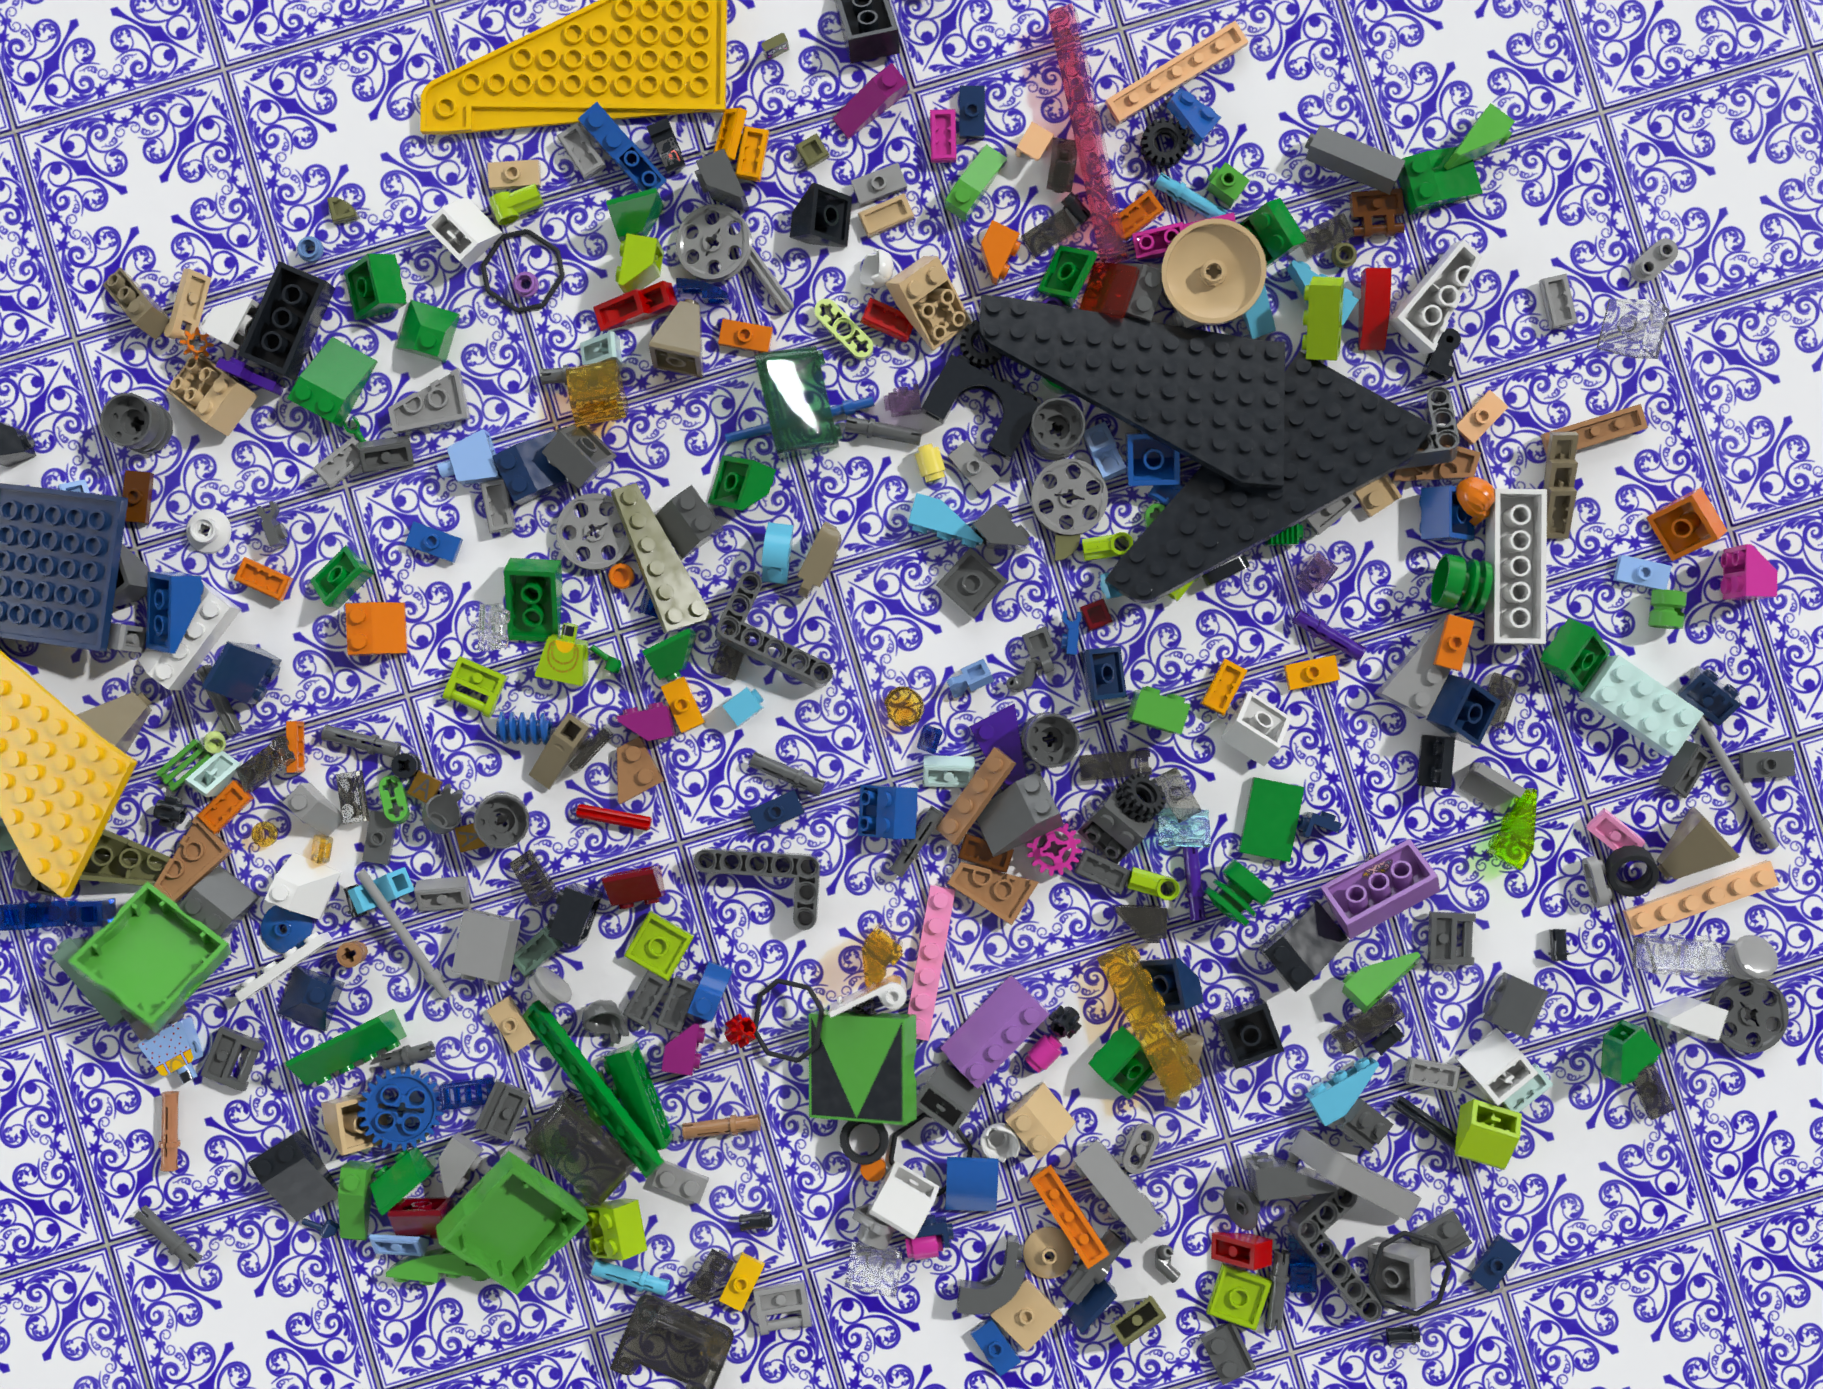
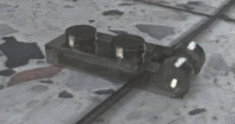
M286 735L274 738L270 745L236 769L244 792H253L296 760L293 751H290L288 748L289 741Z
M1150 749L1078 755L1080 780L1129 777L1134 773L1136 775L1142 773L1143 776L1146 774L1152 775V767H1149L1148 757H1151ZM1132 758H1138L1139 768H1131Z
M1387 994L1365 1014L1361 1011L1344 1023L1332 1028L1330 1034L1333 1039H1337L1340 1043L1339 1048L1342 1053L1347 1054L1403 1019L1405 1015L1393 996ZM1352 1030L1355 1037L1349 1040L1346 1033Z

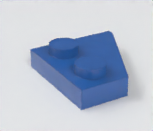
M1182 88L1174 94L1166 106L1178 119L1183 129L1188 127L1195 135L1193 142L1197 146L1203 142L1221 119L1211 107L1205 106L1192 93Z

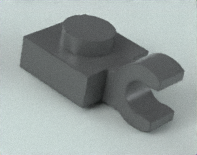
M270 501L271 511L268 514L265 513L262 506L257 507V513L263 521L261 524L269 545L280 549L288 545L286 541L288 534L284 525L276 521V517L279 514L278 504Z
M1045 626L1022 635L1031 660L1039 658L1044 674L1054 671L1055 668L1049 653L1055 651V647L1047 627Z

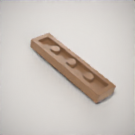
M1638 404L1550 432H1577L1579 435L1577 450L1645 430L1648 428L1642 406ZM1550 432L1540 435L1546 456Z
M994 747L936 830L952 844L958 845L1017 763L999 748Z

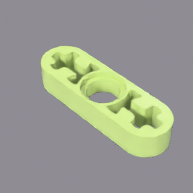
M822 299L816 304L815 315L817 320L856 359L865 360L872 355V340L834 301ZM821 307H832L831 314L835 318L838 315L841 317L836 319L833 325L830 326L829 324L832 323V319L828 315L821 316ZM841 323L849 324L852 328L850 334L847 336L839 335L837 333L838 325ZM856 332L859 334L856 336V340L860 344L867 343V352L865 353L863 351L856 352L857 345L852 340Z

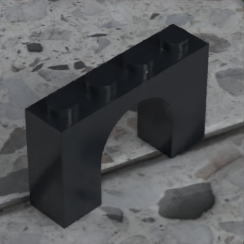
M951 354L921 407V412L944 424L954 404L962 394L976 389L990 392L999 400L1002 406L1003 419L991 439L988 449L1010 461L1031 424L1033 414L1037 407L1041 405L1037 402L1038 398L1029 392L1020 393L1015 390L1016 386L1005 379L999 381L993 378L994 374L984 367L977 369L970 365L971 361L968 358L959 354L957 357Z

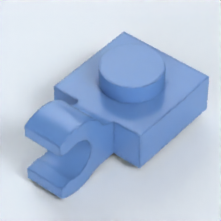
M984 659L961 668V675L947 680L954 698L962 696L968 687L972 692L994 682Z

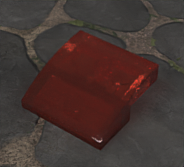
M1094 263L1079 309L1124 319L1140 272L1138 267L1116 263Z

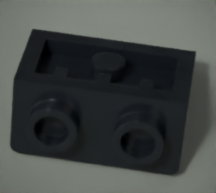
M1421 736L1417 785L1451 789L1455 737Z

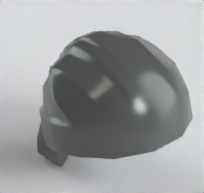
M450 783L445 785L441 794L430 798L422 810L424 825L429 831L436 834H447L453 831L461 821V811L457 802L463 797V790H457L451 794L452 786Z
M597 1000L588 1005L583 1011L582 1024L585 1030L596 1034H610L611 1042L616 1044L620 1043L621 1036H629V1030L625 1026L621 1012L612 1000Z

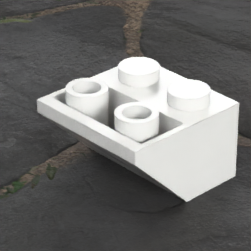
M468 197L443 206L424 224L467 269L503 234Z
M1680 995L1650 1010L1648 1016L1656 1018V1024L1707 1042L1709 1037L1719 1040L1728 1010Z
M1498 1028L1492 1030L1456 1059L1487 1099L1497 1106L1538 1074L1522 1052Z
M895 1161L883 1178L869 1213L914 1240L934 1204L940 1187Z

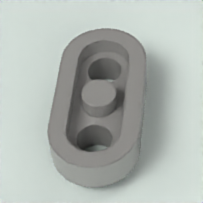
M1663 238L1650 246L1631 265L1630 272L1633 279L1639 283H1647L1657 277L1676 259L1678 255L1676 243L1671 239ZM1663 247L1668 249V255L1663 253ZM1644 264L1650 267V272L1644 269Z
M1596 856L1583 858L1582 868L1593 905L1596 908L1608 906L1612 899V892L1605 882L1604 875L1606 874V869L1603 861L1598 860Z
M1141 1123L1137 1125L1123 1152L1122 1163L1125 1169L1132 1174H1140L1146 1170L1158 1145L1159 1133L1152 1124ZM1143 1132H1149L1150 1136L1148 1139L1144 1140L1141 1139V1134ZM1133 1155L1139 1156V1160L1136 1163L1130 1161Z

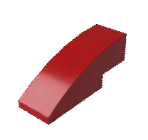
M1365 268L1361 272V298L1358 300V351L1385 350L1390 313L1392 268Z
M660 281L642 290L634 289L594 306L593 309L600 331L604 332L669 312L674 309L678 302L672 283Z

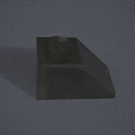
M1053 137L1046 189L1056 193L1072 192L1077 162V140Z
M1113 904V910L1140 938H1144L1145 943H1160V939H1167V907L1164 905Z

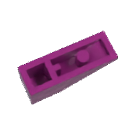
M892 63L875 75L833 117V121L849 140L908 93V82Z

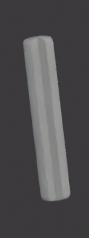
M752 247L747 264L784 314L794 308V303Z

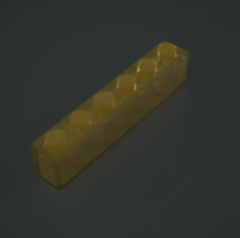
M1130 942L1125 943L1099 956L1097 960L1170 1100L1202 1083L1200 1079L1202 1075L1198 1066L1195 1063L1192 1064L1188 1056V1046L1184 1040L1179 1039L1176 1033L1177 1026L1171 1016H1167L1163 1008L1165 1003L1162 996L1158 992L1156 993L1152 987V977L1147 969H1143L1139 961L1141 957L1137 948L1131 946Z

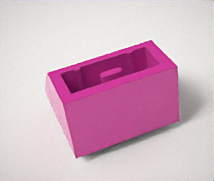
M1752 544L1724 549L1721 556L1723 579L1720 584L1723 600H1759L1777 597V570Z

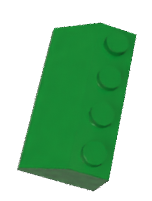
M392 1009L286 1061L285 1064L305 1085L316 1082L318 1086L332 1079L330 1074L338 1070L341 1075L355 1068L353 1063L362 1059L363 1063H366L378 1056L377 1051L385 1048L386 1052L400 1046L399 1040L407 1035L395 1010Z
M636 1041L608 1052L603 1064L606 1073L612 1075L615 1084L612 1087L615 1097L621 1099L623 1107L627 1110L629 1116L643 1131L645 1137L657 1151L667 1148L674 1136L638 1042Z

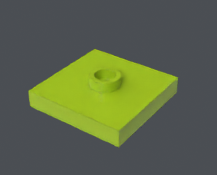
M649 911L624 956L669 981L692 942L694 935L658 914Z
M1222 1263L1206 1313L1256 1331L1272 1281L1260 1275Z

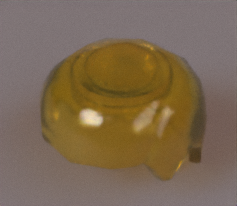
M898 686L889 692L884 701L888 718L896 725L902 727H911L918 723L925 710L921 695L910 687Z

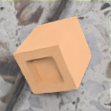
M1031 122L1016 148L1015 155L1020 157L1024 153L1035 161H1039L1044 151H1047L1052 144L1054 134Z

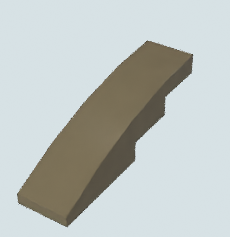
M1550 432L1543 488L1547 489V539H1569L1577 490L1574 488L1578 462L1575 460L1579 439L1577 432Z

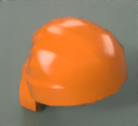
M1479 477L1466 478L1457 485V499L1463 510L1473 517L1469 522L1477 526L1490 514V507L1495 501L1494 487Z

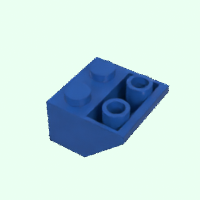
M860 785L858 835L887 839H915L918 788Z

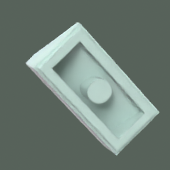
M924 756L923 787L965 788L974 776L975 758L968 756Z

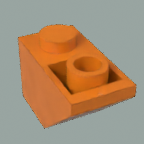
M994 220L991 221L981 242L980 250L993 284L997 285L1000 278L1005 279L1010 269V265L1007 264L1010 256L1016 257L1021 242H1018L1019 232Z

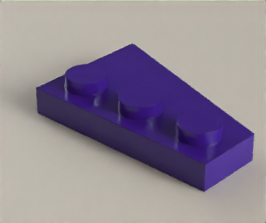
M1015 703L969 726L985 758L996 747L1017 763L1000 786L1002 791L1016 781L1026 777Z

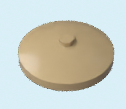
M1206 219L1186 227L1172 240L1163 258L1162 284L1169 302L1181 315L1200 324L1218 325L1231 322L1252 308L1262 293L1267 268L1263 249L1256 237L1248 229L1230 220Z

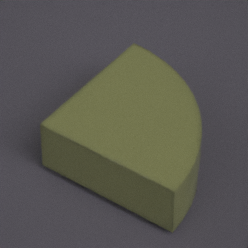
M337 197L327 198L332 221L335 225L360 219L356 209L347 201Z
M1055 535V561H1061L1071 556L1079 545L1081 535Z

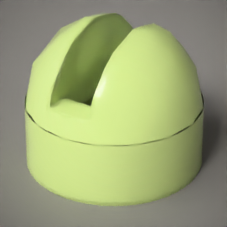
M210 731L205 735L203 742L208 752L219 753L225 749L226 741L221 732Z

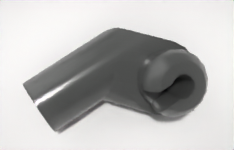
M1026 661L1022 674L1008 678L1006 683L1008 689L1012 692H1021L1031 687L1039 664Z
M1160 1245L1155 1251V1267L1170 1282L1174 1283L1180 1277V1272L1171 1265L1173 1249L1169 1245Z

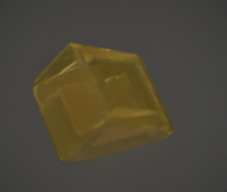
M314 835L310 856L312 861L318 864L330 861L333 837Z

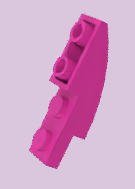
M1234 212L1207 218L1236 222ZM1199 221L1186 224L1179 222L1132 233L1137 260L1164 257L1172 240L1183 229Z

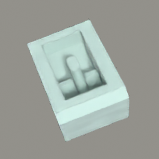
M610 331L580 343L582 366L615 363L622 365L620 339L615 332Z
M224 751L215 753L187 777L185 783L205 797L218 796L238 771L241 763Z

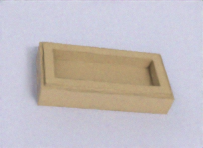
M903 193L859 212L858 217L867 237L870 238L914 219V214Z

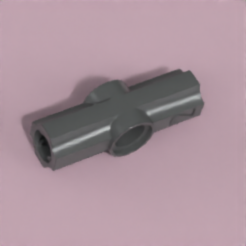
M1110 1229L1100 1239L1110 1255L1089 1269L1080 1258L1076 1265V1270L1060 1288L1066 1297L1077 1305L1088 1294L1095 1283L1099 1284L1105 1279L1110 1271V1265L1127 1245L1119 1235Z

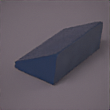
M1106 1279L1099 1284L1095 1283L1078 1305L1074 1303L1068 1309V1316L1081 1333L1085 1332L1117 1298L1115 1287Z

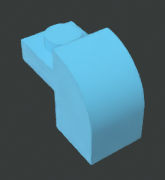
M768 522L762 554L763 582L788 583L794 525Z
M405 867L373 880L387 902L414 891ZM363 885L348 890L357 914L378 907Z

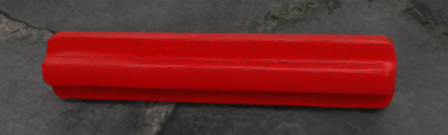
M579 804L576 809L577 818L640 830H649L652 823V818L648 816Z

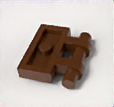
M1402 188L1392 189L1390 195L1379 190L1351 192L1349 194L1351 220L1361 219L1362 226L1352 227V237L1362 236L1363 239H1367L1373 235L1392 237L1397 233H1404V223H1395L1394 218L1404 214ZM1384 217V224L1372 225V218Z

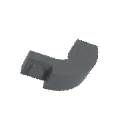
M1007 1235L1004 1262L997 1275L982 1282L960 1279L957 1313L971 1315L989 1313L1001 1308L1016 1295L1022 1285L1026 1272L1024 1262L1017 1261H1021L1023 1245L1019 1244L1017 1235Z

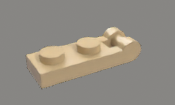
M183 269L170 321L164 329L166 337L173 340L176 338L180 339V341L187 340L188 338L185 336L184 331L193 334L196 327H199L212 278L191 269ZM182 322L186 323L184 330L181 329ZM196 337L194 338V340H193L192 342H189L190 345H192V344L194 343Z

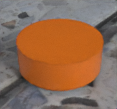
M618 563L610 569L608 578L614 587L627 589L634 583L635 573L629 565Z
M881 1157L880 1160L872 1164L861 1165V1174L868 1181H879L886 1172L884 1159Z

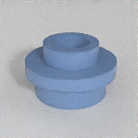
M307 236L299 241L297 252L304 261L316 262L323 255V245L317 238ZM314 246V252L308 254V248Z

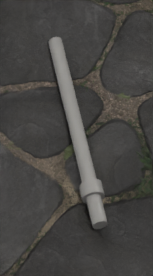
M1703 715L1697 726L1753 820L1752 826L1757 833L1761 834L1769 849L1778 847L1779 843L1770 830V822L1767 817L1762 816Z
M362 869L356 873L362 885L425 973L423 976L429 985L432 984L443 1000L448 998L451 992L442 981V974L437 967L433 968L367 871Z

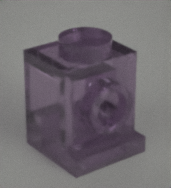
M913 384V390H908V387L894 388L893 392L883 396L885 411H891V417L921 414L918 384Z
M1317 552L1310 557V560L1296 576V579L1299 581L1298 587L1308 594L1311 592L1319 593L1338 567ZM1311 571L1315 572L1317 575L1315 581L1309 578V573Z

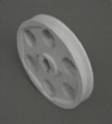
M719 204L705 205L691 212L680 225L676 237V252L681 264L691 275L706 282H721L735 276L747 263L752 249V236L745 220L735 210ZM714 212L719 213L718 222L709 225L707 222L708 216ZM740 223V232L736 235H730V225ZM691 227H697L699 231L694 239L687 238V231ZM717 240L719 244L718 246L711 247L709 242ZM733 248H740L742 251L741 256L737 260L729 258L730 251ZM691 252H698V261L694 264H689L687 262L688 255ZM719 262L721 265L720 271L714 275L709 274L710 264Z
M1062 459L1045 467L1036 478L1031 492V504L1036 518L1046 529L1058 535H1079L1089 531L1103 517L1108 503L1107 486L1101 474L1092 465L1077 459ZM1074 465L1079 468L1080 476L1077 479L1067 477L1066 469L1069 466ZM1044 476H1054L1057 481L1056 486L1052 489L1044 487L1042 483ZM1090 481L1097 482L1100 486V492L1096 495H1090L1086 491V484ZM1068 491H1072V496L1084 500H1072L1071 504H1067L1065 498L1055 495L1062 496L1066 495ZM1042 500H1049L1053 504V510L1049 514H1044L1039 510V503ZM1087 506L1094 507L1097 512L1096 517L1093 520L1085 519L1082 515L1083 508ZM1065 515L1073 520V526L1067 530L1062 529L1059 525V518Z
M599 493L581 495L570 501L560 513L556 526L558 545L563 554L579 567L588 570L610 568L618 564L631 548L627 535L621 538L614 535L615 526L622 524L613 498L608 495ZM609 502L614 506V511L610 516L601 515L600 507L603 503ZM578 504L587 505L588 513L585 517L581 518L575 515V507ZM567 526H573L577 531L575 538L572 540H566L563 537V530ZM592 526L596 528L602 527L598 538L595 536L589 537V534L592 532L590 529ZM607 546L614 547L616 551L615 557L611 560H605L602 556V551ZM582 547H586L590 551V558L586 561H579L576 555L577 551Z

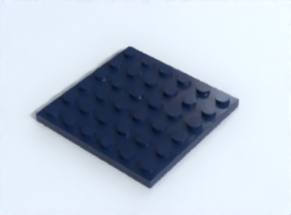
M0 483V638L107 652L128 498Z

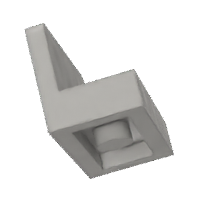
M1478 762L1472 764L1459 786L1460 790L1501 814L1505 813L1514 797L1521 798L1526 790L1485 764Z

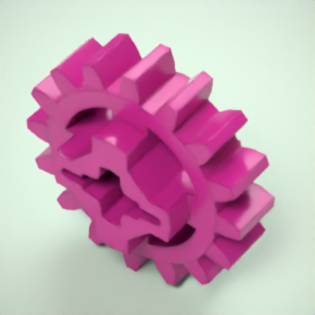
M1065 823L1064 826L1046 833V839L1042 846L1037 847L1041 836L1033 839V842L1026 843L1027 847L1032 848V851L1027 853V857L1035 858L1031 863L1032 866L1040 864L1039 872L1043 873L1045 869H1048L1049 875L1053 876L1054 870H1057L1060 875H1063V868L1066 867L1071 871L1072 866L1070 863L1072 861L1079 862L1075 857V853H1082L1081 849L1076 848L1081 839L1073 838L1076 830L1067 831L1069 824ZM1054 831L1064 833L1068 839H1058ZM1052 841L1057 845H1063L1057 849V854L1046 851L1047 848L1051 847L1050 842ZM1071 848L1068 858L1063 862L1062 856L1064 852ZM1048 856L1052 859L1054 865L1043 862L1039 857Z

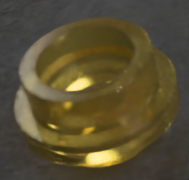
M259 822L252 829V840L260 847L271 846L278 838V830L271 822ZM265 829L269 832L267 839L262 836V832Z

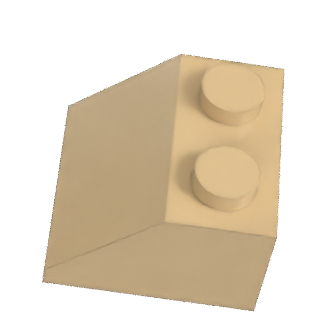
M1044 1082L1004 1113L1005 1121L1038 1161L1057 1146L1076 1123Z

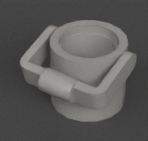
M865 1204L855 1208L852 1218L861 1224L857 1238L871 1247L886 1250L893 1233L897 1229L871 1215L869 1211L872 1205Z

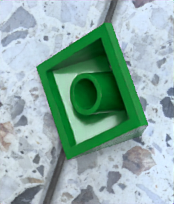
M1059 245L1037 290L1048 297L1059 299L1064 305L1072 308L1098 254L1094 251Z
M345 545L310 582L326 606L339 609L374 572Z

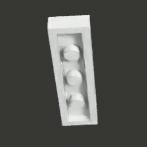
M315 932L303 940L305 942L304 946L299 949L293 947L282 955L284 960L278 964L274 961L261 970L263 972L258 978L252 976L241 983L242 989L235 993L236 997L240 1002L253 997L333 941L328 932L322 934Z

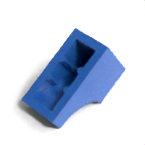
M709 961L688 1013L712 1022L720 1006L733 969Z

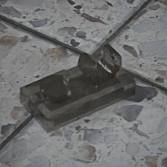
M712 1248L685 1291L708 1304L734 1263L727 1258L729 1254L722 1249H719L717 1252Z

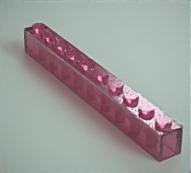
M1071 3L1049 10L1048 16L1099 256L1106 266L1128 260L1130 256L1124 235L1079 16Z

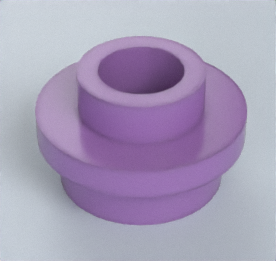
M521 272L514 278L513 288L519 296L528 298L537 293L539 281L531 272ZM529 281L531 283L530 287L523 289V283Z

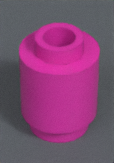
M1044 1034L1027 1052L1028 1055L1025 1057V1060L1035 1071L1040 1073L1043 1069L1046 1070L1063 1053L1060 1049L1062 1043L1054 1035L1051 1034L1048 1037Z
M941 1235L919 1238L916 1236L914 1240L910 1237L905 1238L908 1259L922 1260L939 1257V1251H943Z

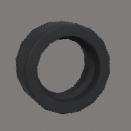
M1635 845L1623 846L1613 851L1605 862V875L1612 889L1620 895L1628 897L1641 896L1649 892L1659 879V868L1651 853L1643 847ZM1641 861L1647 865L1646 872L1634 881H1622L1616 876L1618 869L1627 862Z
M847 1121L842 1127L840 1147L844 1155L852 1162L861 1165L872 1164L880 1160L886 1153L889 1138L883 1123ZM860 1124L873 1126L879 1134L880 1142L878 1148L869 1155L857 1154L852 1150L849 1143L851 1131Z

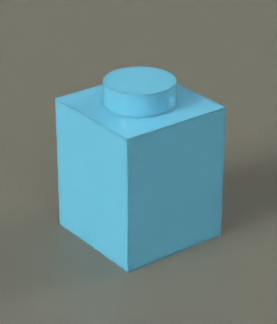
M746 687L722 706L736 725L741 726L764 708L761 704L764 699L756 689L751 691L750 688Z

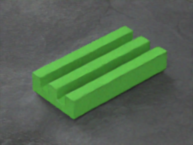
M193 739L159 769L156 774L164 779L162 781L170 786L169 789L172 792H176L185 784V779L210 759L212 755L198 739ZM196 747L198 748L190 757H188L182 764H180L173 772H171L169 775L167 774L174 766H176V765H177L183 758H185L191 751H193ZM201 754L205 756L177 782H174L173 779Z

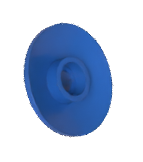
M277 905L271 907L266 912L261 923V934L265 943L279 953H286L293 947L301 948L305 945L303 940L312 935L313 931L311 917ZM282 924L287 927L285 934L280 931Z

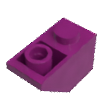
M663 702L649 704L648 710L639 712L638 707L622 710L623 715L617 716L618 722L647 741L676 736L671 709L669 706H663Z
M696 1020L680 1034L668 1041L664 1049L662 1072L692 1076L695 1069L700 1068L702 1054L698 1053L699 1043L703 1044L705 1038V1028H701L702 1020Z

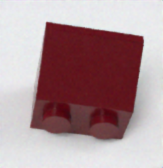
M660 865L612 873L602 877V883L611 906L619 905V909L634 907V902L643 900L645 905L660 902L659 897L666 895Z
M454 1197L401 1199L388 1211V1217L395 1235L415 1237L430 1235V1238L438 1239L436 1225L454 1208Z

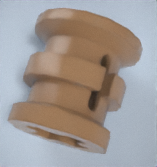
M359 941L343 943L337 950V961L344 967H355L366 959L368 949L364 943ZM352 950H355L356 955L351 957L349 953Z

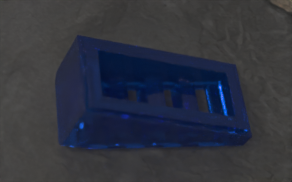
M495 1076L444 1081L439 1085L441 1110L485 1105L495 1084ZM481 1084H486L487 1098L482 1097ZM474 1085L476 1099H472L471 1086ZM460 1087H464L465 1100H461ZM450 1089H453L454 1101H451Z

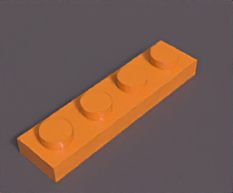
M1049 1165L1030 1178L1033 1186L1088 1269L1110 1255L1052 1165Z

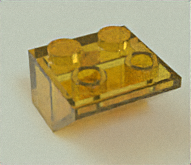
M616 359L566 368L569 403L576 427L627 417L629 405Z
M878 923L862 945L865 985L868 988L873 983L877 986L886 976L887 970L885 968L890 963L894 966L903 955V942L881 923Z

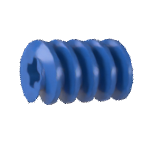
M501 711L496 724L497 741L502 740L504 744H508L512 740L514 744H519L522 740L523 744L528 745L532 740L534 745H539L542 740L543 744L547 745L552 736V719L546 720L545 713H541L539 720H536L534 712H531L529 719H526L524 712L520 713L519 719L515 718L514 712H510L509 718L506 719L504 711Z

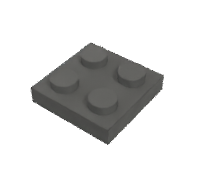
M970 547L936 586L969 616L975 619L1005 586L1008 580Z

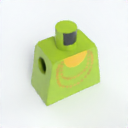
M563 623L561 635L553 634L548 637L535 672V677L583 686L588 682V641L576 639L578 625Z

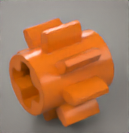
M196 327L193 334L184 331L188 339L179 341V344L186 345V350L183 354L187 355L189 352L194 354V360L196 361L201 353L208 357L209 353L205 349L214 347V344L207 342L209 335L200 334L198 327ZM195 337L199 338V342L204 344L198 351L194 350V346L189 344Z

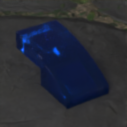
M676 278V288L679 294H702L705 304H730L728 293L719 287L695 279Z
M1288 1235V1251L1291 1253L1288 1267L1290 1292L1317 1293V1267L1293 1235Z

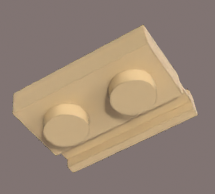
M1388 474L1353 493L1368 517H1372L1402 497Z

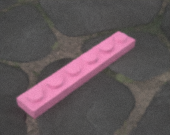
M931 884L907 1014L916 1015V1039L929 1041L956 890Z

